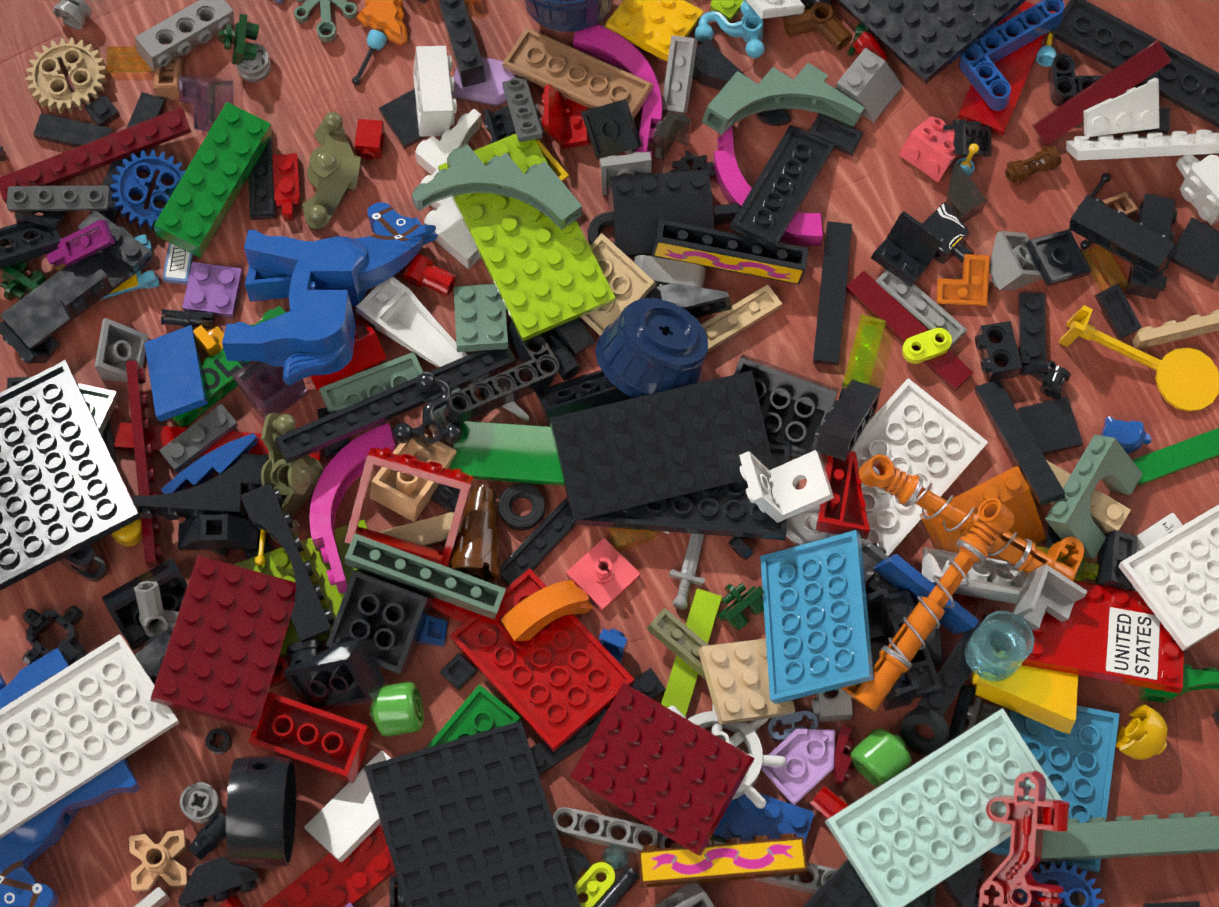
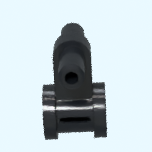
M1033 361L1029 365L1022 366L1020 372L1021 376L1031 375L1042 383L1040 391L1045 396L1053 399L1062 397V388L1071 377L1068 370L1056 366L1054 361Z

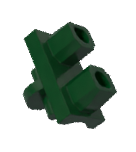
M240 14L239 22L235 25V31H233L232 25H226V30L219 31L218 40L224 44V49L230 50L231 45H233L232 64L239 65L241 60H255L257 45L245 43V38L256 40L259 33V25L248 22L247 15Z
M25 262L0 269L2 271L1 277L4 280L1 283V287L5 289L4 298L9 301L16 297L21 300L25 297V294L28 295L47 281L45 275L38 270H34L28 278L23 274L28 270Z
M741 583L736 588L731 584L726 585L724 588L727 595L721 600L725 605L729 604L732 600L734 602L717 614L721 621H727L735 630H740L749 622L742 613V610L747 606L754 615L764 611L762 594L765 593L761 586L757 588L752 586L744 594L740 595L746 590L744 584Z

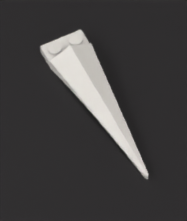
M393 276L379 284L356 306V312L372 323L376 330L438 368L467 356L466 352H457L456 342L435 320L410 289ZM488 376V377H485V378H483V379H481V380H478V381H476V382H474V383H472V384H469V385H467V386H471V385H473V384H476V383H478V382H480V381H483V380H485V379H488V378H490V377H489V376ZM514 401L502 406L524 421L529 422V416Z

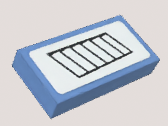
M169 243L163 281L165 283L187 285L194 255Z

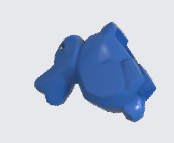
M1106 417L1104 420L1101 436L1116 438L1127 454L1137 451L1143 444L1151 443L1152 438L1145 432L1142 422L1114 420L1113 417Z

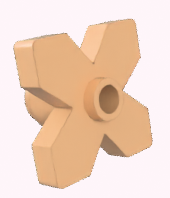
M183 830L167 832L159 844H154L146 834L129 837L130 853L142 861V864L131 873V888L133 891L151 890L160 876L172 888L185 887L187 885L188 870L174 860L186 849V834ZM162 857V860L155 864L156 859Z

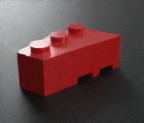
M851 451L846 461L828 455L825 470L834 498L819 505L815 531L840 535L857 530L861 534V539L867 540L870 526L867 520L866 504L863 498L856 452Z

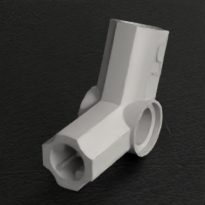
M145 581L139 583V585L134 587L140 613L139 620L146 634L149 637H153L163 632L173 631L179 612L163 610L157 582ZM159 619L155 624L149 625L151 620Z

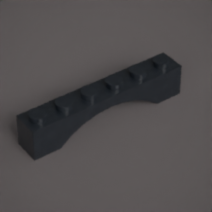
M269 483L240 495L252 524L275 538L291 560L296 583L295 603L291 619L301 642L315 640L329 634L332 630L330 625L334 624V620L329 609L323 610L320 601L324 599L319 585L313 586L310 576H313L314 573L309 561L303 562L300 552H303L304 549L298 536L293 538L290 532V528H293L294 525L289 513L283 514L280 508V504H283L284 501L279 489L273 490Z

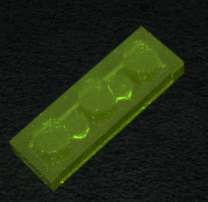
M861 314L842 384L843 387L847 388L852 379L869 385L885 320Z

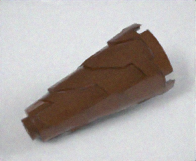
M480 484L472 490L448 568L495 585V582L499 584L501 572L496 492L491 486Z

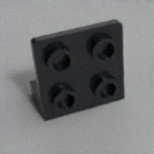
M903 211L887 238L874 251L871 259L912 287L926 271L944 240Z

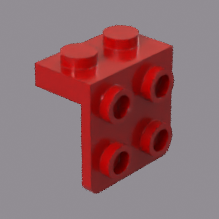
M551 84L545 85L544 93L542 94L544 116L541 117V124L543 129L563 149L590 145L591 141L581 114L582 111L590 108L570 99L564 100Z

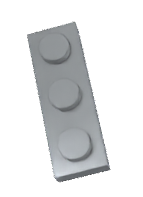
M671 35L662 99V109L687 113L698 41L696 38Z

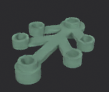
M307 0L302 6H298L294 10V16L299 23L307 22L309 12L320 2L321 22L316 27L317 35L321 41L331 42L336 38L337 31L335 24L331 22L330 1L343 10V15L347 19H353L358 14L357 6L354 3L346 0ZM347 9H354L351 13L346 12ZM301 12L306 13V14H305L304 16H302V17H301V16H298V14L301 13ZM325 32H331L329 35H323Z

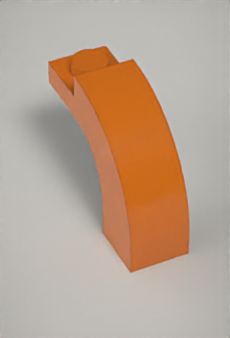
M567 580L547 586L530 595L511 609L501 621L514 641H529L550 622L569 614H587L593 607L588 601L587 593L580 587H577L573 580Z

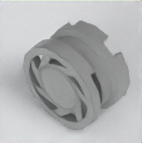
M59 0L60 3H57L52 10L53 14L57 18L61 17L63 19L62 22L67 26L78 30L82 29L85 24V18H89L92 13L88 4L83 0Z
M248 43L257 45V55L254 61L241 60L240 64L236 65L237 71L243 80L248 82L262 81L270 73L271 63L269 55L262 45Z
M197 782L184 789L180 797V806L189 820L204 824L209 822L218 810L220 811L221 800L211 785Z

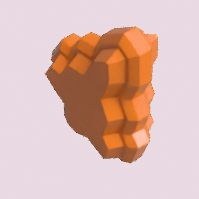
M402 0L365 1L366 7L357 15V19L364 27L370 26L373 30L384 33L390 41L399 46L408 42L407 29L402 22L404 19Z

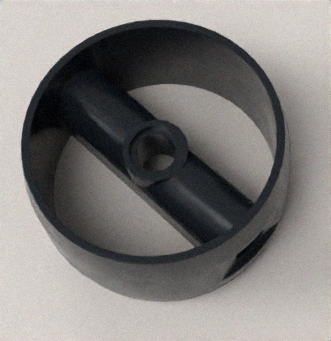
M247 756L234 759L229 777L226 807L227 853L232 866L243 868H281L289 866L294 847L297 805L296 772L293 759L278 756Z

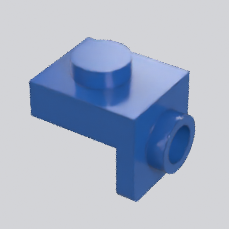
M603 628L599 636V642L620 663L627 649L628 639L624 638L625 635L616 629L611 628L609 631Z

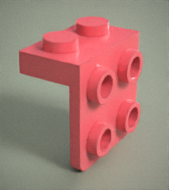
M930 116L910 133L899 155L939 183L953 160L959 155L955 154L953 143L955 132L943 131V125H946L945 122L940 118Z

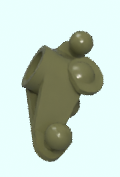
M337 112L328 113L313 135L320 144V147H317L310 156L307 178L310 184L317 188L315 196L302 204L306 224L313 230L324 229L347 191H355L361 157L353 154L345 135L343 119Z
M270 413L265 418L261 435L262 441L269 450V460H267L261 470L262 486L270 483L273 490L279 489L284 501L283 504H280V508L283 514L289 513L294 525L293 528H290V532L293 538L300 534L301 527L292 518L314 492L317 482L323 473V467L317 459L309 455L288 464L286 463L275 444V438L294 430L296 422L289 414L279 415L278 413Z

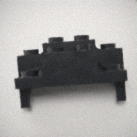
M887 588L866 595L873 666L880 658L879 652L882 650L881 648L883 646L888 647L890 644L888 638H894L904 624L903 617H909L915 608L909 590L889 594ZM926 640L924 642L925 649L918 650L910 662L912 667H910L908 672L902 673L882 703L885 711L911 705L914 698L941 691V685Z

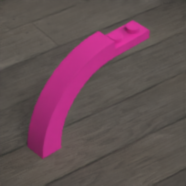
M594 25L590 28L576 31L574 36L575 49L653 84L654 89L641 107L642 118L639 138L642 146L637 148L636 151L641 153L650 152L652 157V150H648L649 142L654 143L655 130L661 131L662 100L659 84L649 63L630 42L605 27Z
M731 126L723 135L720 134V137L717 138V151H714L713 163L716 179L725 199L729 204H739L740 209L752 188L738 168ZM797 212L781 241L795 245L821 246L823 237L821 214Z
M389 423L363 433L343 447L326 466L313 492L309 515L312 541L316 552L321 551L324 563H330L331 570L327 571L328 579L331 586L336 585L339 594L345 593L348 585L335 540L337 510L347 490L362 475L370 449L372 447L383 450L388 448L391 450V453L396 449Z

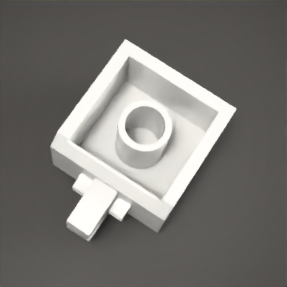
M1184 155L1176 163V166L1185 178L1179 190L1183 198L1191 202L1197 209L1199 216L1212 226L1219 221V157L1217 155H1209L1199 161L1193 155Z

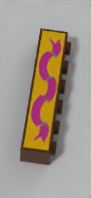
M796 833L782 834L780 839L769 840V836L753 837V841L742 842V838L726 839L724 844H714L713 840H709L701 856L679 843L670 844V848L659 849V845L643 846V850L638 851L637 855L640 888L805 875L807 872L804 837H797Z

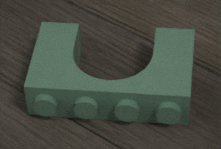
M1094 434L1063 487L1065 498L1056 500L1045 518L1062 540L1066 537H1075L1080 540L1084 547L1083 556L1092 559L1096 557L1106 539V536L1094 523L1090 512V501L1095 486L1102 480L1110 491L1131 495L1142 476L1141 471L1116 438Z

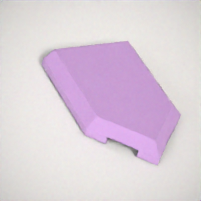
M481 57L486 82L462 88L456 68L452 97L493 106H499L506 102L502 82L519 78L518 75L502 68L503 61Z
M796 729L769 754L783 756L786 759V764L783 767L761 766V770L793 805H796L834 769L835 730Z

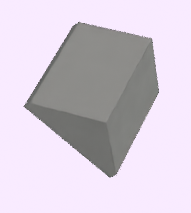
M103 319L95 361V369L101 380L128 382L126 361L136 360L139 366L143 368L145 357L144 342H147L148 335L110 319Z

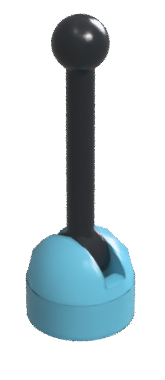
M370 30L367 36V45L370 49L357 75L352 78L353 85L358 86L361 84V76L373 52L381 50L388 40L385 34L377 30Z

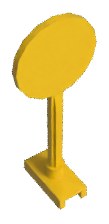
M1085 305L1067 321L1065 326L1070 329L1060 338L1058 343L1068 347L1075 339L1082 337L1088 341L1097 342L1155 370L1158 391L1164 400L1176 409L1187 412L1200 411L1213 403L1219 394L1218 368L1211 358L1200 350L1188 347L1178 348L1166 354L1162 360H1159L1096 330L1094 326L1088 324L1093 309Z

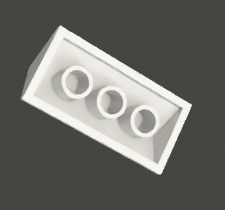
M924 547L922 575L936 585L937 583L932 576L942 577L952 563L947 558V555L956 557L958 553ZM987 558L982 566H972L967 573L969 586L957 587L954 593L1017 604L1027 576L1023 570L1016 571L1010 568L1007 561ZM964 578L960 584L966 585V579Z

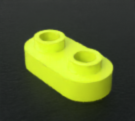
M934 328L908 338L904 342L902 355L906 361L912 364L924 362L945 354L950 349L952 337L947 330ZM941 337L943 342H937L935 338ZM916 345L920 350L914 351L912 346Z
M604 862L595 863L575 884L577 895L586 894L589 898L585 903L580 902L581 907H593L614 884L615 872L609 864ZM599 873L606 875L607 878L604 882L597 881L596 876Z

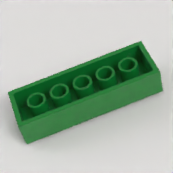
M226 102L154 224L156 236L201 258L272 137L271 123Z

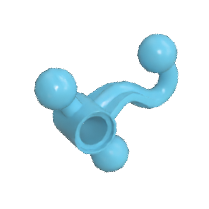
M744 0L740 7L744 15L742 21L729 23L723 14L715 11L707 12L701 16L694 35L700 43H703L706 39L710 42L714 32L708 23L716 21L727 35L743 38L747 43L745 51L749 57L759 58L765 50L761 42L763 38V19Z

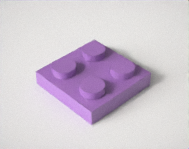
M192 262L182 307L183 311L191 309L192 312H214V316L234 318L243 275L242 268Z

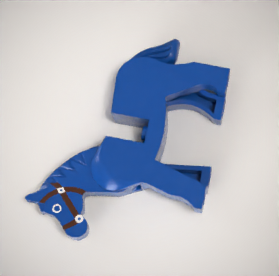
M378 202L371 205L367 210L371 230L374 235L352 239L344 236H335L316 241H302L284 236H268L256 230H248L244 250L249 264L245 281L249 301L289 298L290 311L255 326H250L244 322H236V325L226 324L222 345L227 361H260L272 366L284 367L283 380L287 385H292L311 375H327L343 369L351 361L354 352L356 323L352 306H357L364 299L370 288L385 282L404 268L417 255L423 245L438 238L437 234L432 233L436 230V226L422 225L417 217L413 219L401 216L389 204Z
M57 648L24 667L8 685L0 673V709L69 667L70 665L62 652ZM126 758L0 839V907L57 906V893L49 886L39 884L35 876L29 872L28 867L47 849L60 840L81 808L101 803L116 794L136 793L141 790Z

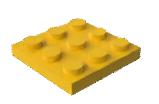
M624 0L606 22L605 28L668 62L671 35L688 37L703 15V10L684 0Z

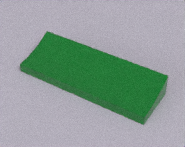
M473 421L457 424L463 429L464 434L462 440L453 445V449L457 452L452 460L451 470L461 469V472L478 480L564 486L551 427Z

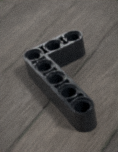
M511 320L507 330V337L522 364L451 394L444 409L445 419L452 424H461L551 385L558 372L559 363L542 334L522 341ZM497 387H501L506 391H501ZM476 397H481L484 401L478 400ZM453 406H458L462 410H457Z

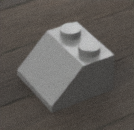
M865 48L837 82L836 89L865 107L862 115L875 123L902 89V84L885 60Z

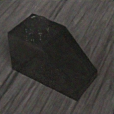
M957 162L953 165L950 174L945 203L964 223L982 212L987 200Z

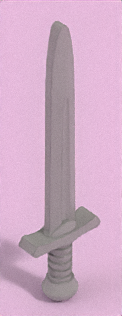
M691 534L681 573L672 569L668 574L671 578L681 580L677 597L672 602L673 606L678 610H684L688 607L687 597L690 583L700 586L705 583L703 577H695L704 534Z

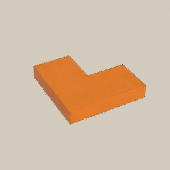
M964 254L962 279L937 278L936 303L987 306L990 255Z

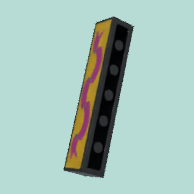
M660 219L655 233L652 256L800 285L806 270L808 248L779 243L776 249H773L744 235Z

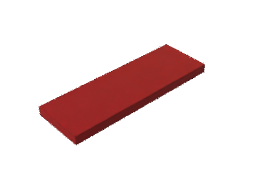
M1025 1L997 24L996 27L1035 4ZM1045 34L993 63L1011 87L1009 104L1004 110H992L971 84L957 118L967 120V122L979 121L981 126L991 127L992 132L1003 135ZM994 94L998 97L1003 96L1002 94Z

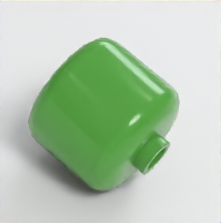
M404 682L383 686L374 701H372L370 717L372 722H375L381 735L391 737L418 732L422 729L424 724L423 704L419 690L414 683Z
M874 729L851 753V761L855 768L877 788L908 769L911 765V757L905 748V742L898 735H892L884 729Z

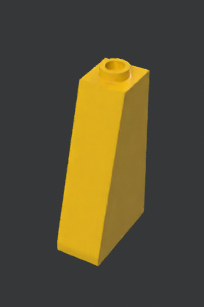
M986 658L981 659L979 668L974 667L972 683L976 684L975 695L1058 731L1070 734L1076 721L1077 674Z

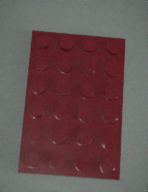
M198 555L150 701L257 730L295 603L296 583Z
M622 683L570 777L683 847L701 856L755 758L631 686Z

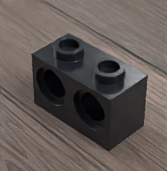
M1011 321L982 325L978 334L975 335V345L977 350H981L983 358L980 361L983 374H987L988 382L1018 377L1022 370V364ZM989 337L997 338L1000 343H992ZM1001 360L1006 366H997L994 361Z

